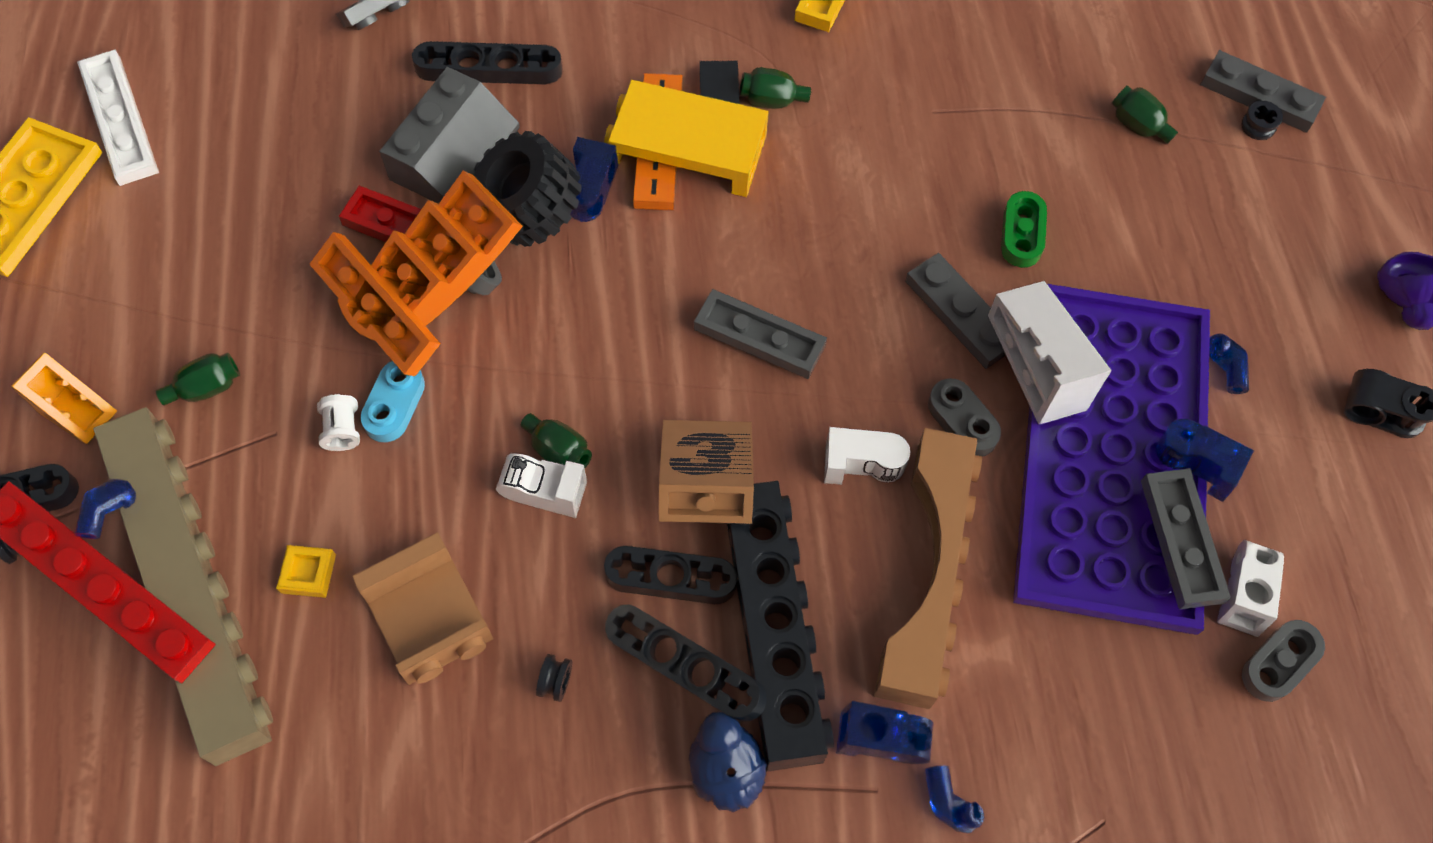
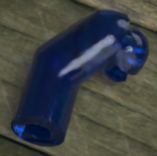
M1223 333L1212 335L1209 343V357L1226 372L1227 391L1231 394H1244L1248 392L1249 362L1247 352Z
M111 479L88 490L83 496L74 535L87 539H99L105 515L121 507L127 509L134 504L136 492L132 485L126 480Z
M933 766L925 769L930 806L935 817L956 832L971 833L976 828H979L984 822V811L977 802L970 803L953 793L949 766Z

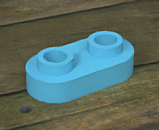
M391 361L382 368L361 412V423L370 438L378 442H391L398 439L405 432L425 388V381L421 370L416 376L407 375L403 381L395 382L393 380L397 376L404 375L396 364ZM380 412H390L386 418L376 419Z

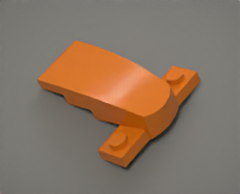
M462 171L439 204L430 200L426 202L405 234L395 230L392 232L372 265L345 235L332 232L309 265L338 297L337 301L349 325L359 334L376 341L404 375L416 376L441 344L427 329L426 325L445 311L480 277L523 226L473 174Z

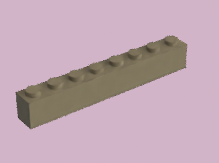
M145 407L94 427V433L144 587L216 644L182 684L175 680L199 756L214 766H218L271 742L272 738L267 725L273 723L272 713L264 697L260 696L257 698L252 682L258 680V674L250 656L247 653L242 655L237 640L244 637L243 631L236 615L233 612L228 613L223 599L229 597V591L219 571L213 572L209 559L215 557V551L207 534L199 532L196 520L202 518L201 511L191 493L186 494L182 482L188 480V474L181 459L178 456L173 457L170 445L175 444L176 441L169 424L165 419L158 421L150 410Z

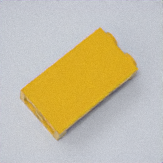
M631 80L626 95L620 94L616 106L617 119L615 125L609 124L606 130L604 147L609 148L610 163L619 165L622 155L625 154L732 180V194L747 197L766 138L768 111Z

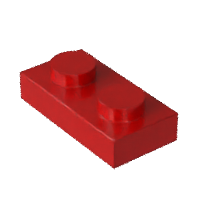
M359 185L340 213L339 219L345 227L386 242L394 230L405 234L421 209Z

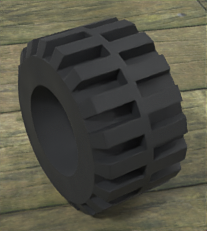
M524 131L521 135L515 132L510 134L506 140L501 138L492 149H487L483 154L484 158L475 165L473 169L475 170L474 176L523 226L510 241L511 244L516 246L519 244L524 247L532 246L534 241L541 244L547 240V236L550 234L555 236L560 232V226L563 223L567 224L572 218L570 216L571 211L578 206L579 200L576 199V196L581 193L582 186L578 183L580 180L579 172L558 149L539 133L535 135L532 131Z

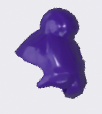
M1403 252L1387 260L1377 272L1380 290L1392 302L1403 307L1402 318L1409 327L1418 330H1428L1433 327V256L1420 252Z

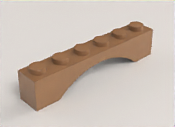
M924 428L917 446L911 486L920 499L930 524L934 549L932 577L922 606L905 626L887 640L882 650L874 693L876 698L930 709L938 699V696L945 697L950 669L943 667L945 650L952 651L957 630V624L949 622L952 606H959L963 591V580L956 579L958 563L965 564L970 544V538L963 536L965 522L971 523L976 505V496L969 495L971 481L977 482L982 465V456L975 455L977 438Z

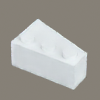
M1042 281L996 294L988 317L1038 424L1087 411L1112 370L1046 282Z

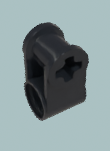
M1358 370L1354 373L1344 414L1355 423L1369 425L1401 438H1413L1424 430L1426 423L1433 421V389L1393 377L1381 370ZM1417 397H1421L1415 404L1412 403ZM1410 421H1414L1409 427H1405Z

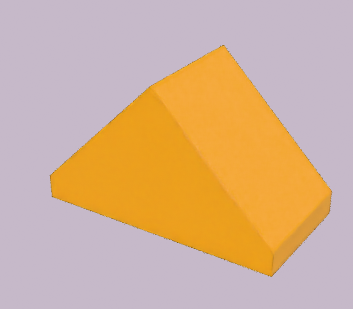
M44 352L11 385L40 415L84 444H88L95 436L94 427L107 423L117 412L110 404Z

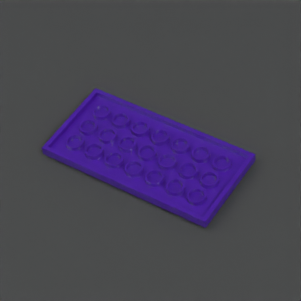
M1047 284L1112 371L1087 411L1039 425L1029 405L1013 603L1198 635L1204 630V606L1179 610L1141 480L1148 473L1185 469L1169 467L1173 465L1176 458H1171L1167 465L1163 463H1166L1170 457L1167 454L1168 450L1162 457L1163 462H1161L1160 456L1167 446H1170L1182 455H1195L1199 457L1202 462L1197 470L1191 473L1206 517L1210 310ZM1182 456L1183 458L1176 462L1175 467H1186L1193 470L1199 463V459L1195 456Z

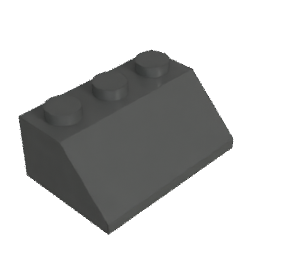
M446 67L379 152L390 181L439 204L462 171L474 175L475 170L473 169L477 162H481L484 158L483 154L487 149H492L501 138L508 139L509 135L517 132L520 126L519 122L480 81Z

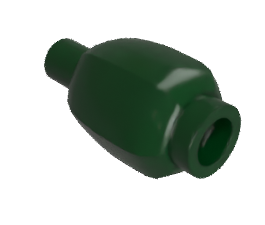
M758 67L751 73L743 72L740 96L747 97L750 104L754 106L777 109L787 107L793 100L808 103L811 96V87L796 85L793 77L786 72Z
M1126 85L1111 103L1117 108L1115 113L1118 120L1140 136L1150 137L1157 135L1168 144L1178 133L1167 123L1168 113L1163 104L1142 87L1132 89Z
M209 353L179 368L173 376L172 383L156 390V395L163 406L178 399L188 402H199L228 390L233 384V379L240 376V372L229 353L221 356Z
M532 413L527 414L522 419L521 427L532 435V447L546 461L562 465L569 461L582 464L584 468L588 466L592 458V452L587 449L586 439L573 428L554 419L541 421Z

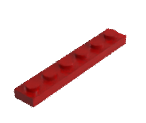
M8 481L0 489V539L170 677L182 684L216 644L13 483Z

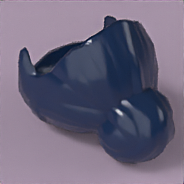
M712 712L706 716L699 727L697 737L690 747L688 760L693 788L699 798L707 802L712 801L718 810L735 812L739 809H748L757 799L759 793L762 792V787L765 784L766 759L763 757L758 742L753 738V735L748 733L737 720L723 712ZM729 768H734L732 775H728L726 772Z

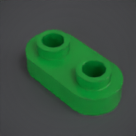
M1020 191L1013 194L1008 199L1003 213L1001 252L1005 260L1016 267L1026 268L1035 265L1040 260L1045 249L1047 205L1036 193ZM1019 215H1024L1027 218H1021ZM1017 248H1022L1026 252L1020 251Z

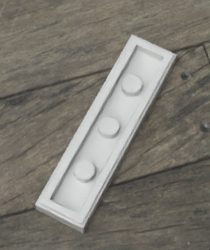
M116 49L77 61L114 178L119 186L159 173L121 58Z

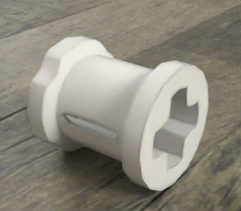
M334 394L321 398L317 403V411L322 415L323 432L319 435L320 447L330 451H345L359 445L360 435L355 431L354 413L358 410V402L354 397Z

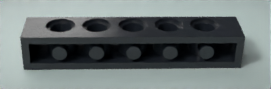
M779 481L754 484L752 524L726 523L733 567L737 574L736 586L751 677L764 687L767 696L765 709L758 717L763 753L767 763L766 772L823 764L828 755L827 749L834 748L830 719L821 718L819 701L825 700L823 677L821 671L813 672L810 654L816 653L815 633L813 626H805L802 609L808 608L806 585L804 581H797L794 565L800 564L798 542L796 537L789 538L786 523L792 522L790 499L788 495L781 496ZM763 527L770 530L774 536L768 540H758L750 532L755 528ZM763 570H773L780 575L781 581L775 584H766L759 579L758 574ZM772 613H779L788 619L789 626L784 629H774L766 623L765 618ZM779 658H788L796 664L798 671L791 676H783L775 671L772 663ZM787 704H796L804 710L806 720L799 724H791L783 719L780 709Z

